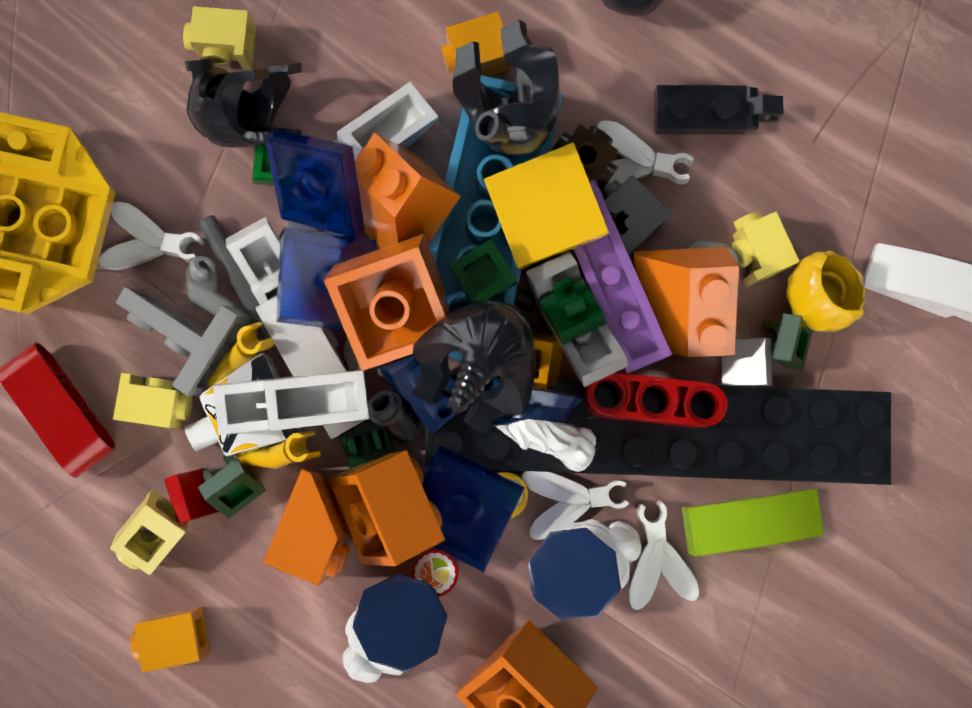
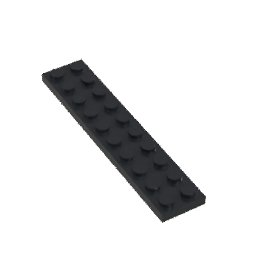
M457 375L451 376L454 382L458 379ZM557 379L556 384L551 386L549 390L583 397L585 387L580 380ZM490 383L485 386L483 391L489 390L488 386H490ZM599 383L595 387L594 398L601 407L613 408L618 400V392L609 383ZM716 385L727 398L728 407L726 414L720 422L701 428L601 418L589 412L582 401L572 409L571 424L577 428L591 429L596 437V450L590 465L585 470L579 472L569 470L560 459L551 454L542 453L531 448L523 450L519 444L495 426L490 427L488 432L482 435L465 425L463 420L472 405L470 403L467 410L457 413L433 434L426 430L425 467L891 485V392ZM647 388L644 391L642 402L645 409L654 414L660 413L665 404L662 393L655 388ZM695 393L690 403L691 410L698 418L705 419L711 412V402L704 394Z

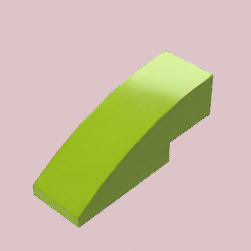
M817 488L728 499L721 502L682 507L688 554L693 556L757 548L824 535Z

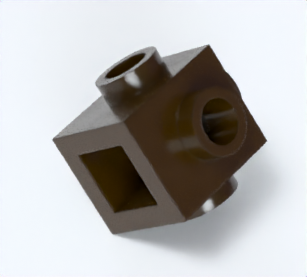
M579 124L573 135L564 131L551 151L574 142L579 157H584L589 162V164L582 163L589 182L595 180L598 187L603 190L618 166L611 162L619 151L611 145L613 139L595 126H590L587 129Z

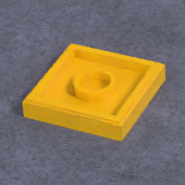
M574 142L484 179L519 270L609 235Z

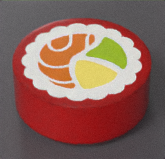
M433 548L422 552L417 557L412 566L411 575L412 578L421 581L425 580L436 589L437 596L440 597L446 595L455 587L459 568L455 558L449 552Z

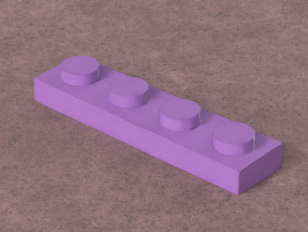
M592 180L589 183L609 235L574 248L571 251L585 284L604 312L607 326L626 354L628 366L623 368L625 374H629L667 358L672 353L596 181Z

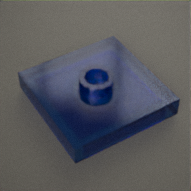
M277 129L265 135L281 219L352 238H357L365 231L353 146Z
M284 227L280 234L276 322L344 330L324 279L334 265L376 251V240Z
M440 446L436 450L423 483H421L428 501H431L437 507L442 518L440 529L445 541L433 547L445 551L452 557L484 572L525 487Z

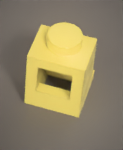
M193 6L191 22H186L184 26V47L186 50L195 51L202 59L213 58L214 65L224 66L229 65L230 61H238L243 70H252L257 28L248 11Z
M755 211L733 222L737 231L732 235L735 240L732 243V249L739 256L738 263L743 268L747 266L750 275L743 279L746 288L782 273L800 262L777 211L761 217L759 211Z
M121 373L113 420L182 430L183 420L188 421L192 412L193 396H187L181 391L174 390L172 386L174 381L146 377L145 386H143L144 377Z
M151 489L144 501L116 533L110 549L116 553L119 561L125 566L134 570L141 569L148 575H151L186 533L188 522L178 525L171 501ZM142 526L153 532L155 535H148L144 533L142 530Z

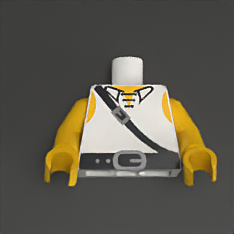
M262 322L242 327L238 331L237 342L226 352L208 378V390L199 396L207 417L185 426V432L191 446L195 451H199L219 442L226 457L237 456L244 465L272 469L295 462L319 458L321 455L320 451L310 453L306 447L307 438L316 435L315 431H304L303 427L219 435L214 385L281 378L271 357L264 353L257 356L258 352L267 350L274 345L272 337L260 342L258 341L256 333L258 328L263 325Z

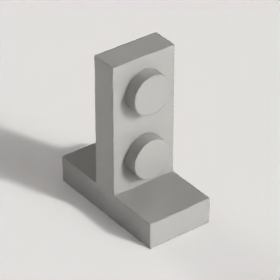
M570 251L526 271L542 325L547 334L555 336L584 387L628 366L626 354L607 324L562 345L543 313L539 299L553 293V284L568 277L571 278L573 283L581 280L578 264Z
M124 287L115 302L129 312L126 318L131 323L148 332H151L154 328L167 337L164 341L166 346L183 356L189 357L172 384L173 387L187 396L201 395L207 390L208 378L226 352L237 342L238 331L242 327L247 326L252 319L238 308L222 305L205 331L144 290Z

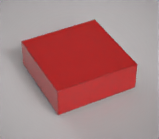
M206 468L175 474L164 479L178 525L219 512L205 501L198 488L206 482L203 478V471Z

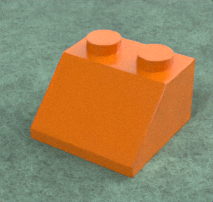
M375 132L366 146L360 151L356 162L349 171L358 226L380 249L425 234L429 245L461 197L416 154Z
M425 234L334 265L324 279L361 371L413 354L414 343L436 322L450 314L442 278Z
M727 247L634 251L632 265L671 353L684 357L735 355L739 265Z
M407 450L387 454L325 479L362 565L397 566L445 541L440 529L442 526L440 512L431 501H428L421 484L423 483L422 470L417 461L409 456Z
M301 469L263 564L319 586L328 578H335L337 573L342 572L352 547L345 544L348 531L326 483L325 473L317 469Z
M528 620L499 645L458 689L455 696L467 708H586L599 687L552 643L543 632Z

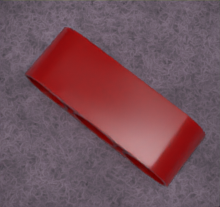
M33 343L0 367V383L57 463L70 476L77 478L116 449L114 440L56 359L40 343Z
M616 372L586 386L583 392V403L587 410L595 416L690 428L707 427L720 422L725 416L728 407L727 398L723 391L710 383ZM599 383H609L617 390L618 400L613 408L601 407L596 402L594 390ZM647 388L658 389L664 396L665 404L658 414L649 412L643 405L642 396ZM695 393L704 394L711 402V412L705 419L698 418L691 410L690 403Z

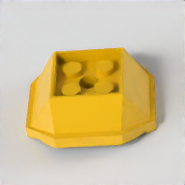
M0 112V308L30 314L93 282L116 192L77 133L70 127ZM20 208L19 220L14 225L8 226L10 213Z

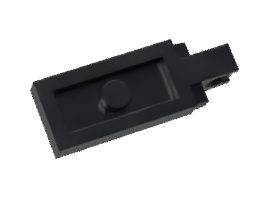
M657 85L654 90L655 134L744 135L746 131L757 130L759 122H777L778 118L784 114L783 96H758V88H747V86Z

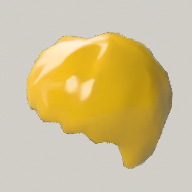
M833 251L815 252L801 259L787 279L786 297L791 306L792 314L802 316L811 330L818 332L840 331L860 319L864 314L863 306L866 303L864 298L866 287L863 286V276L854 267L852 261L845 256L838 255Z

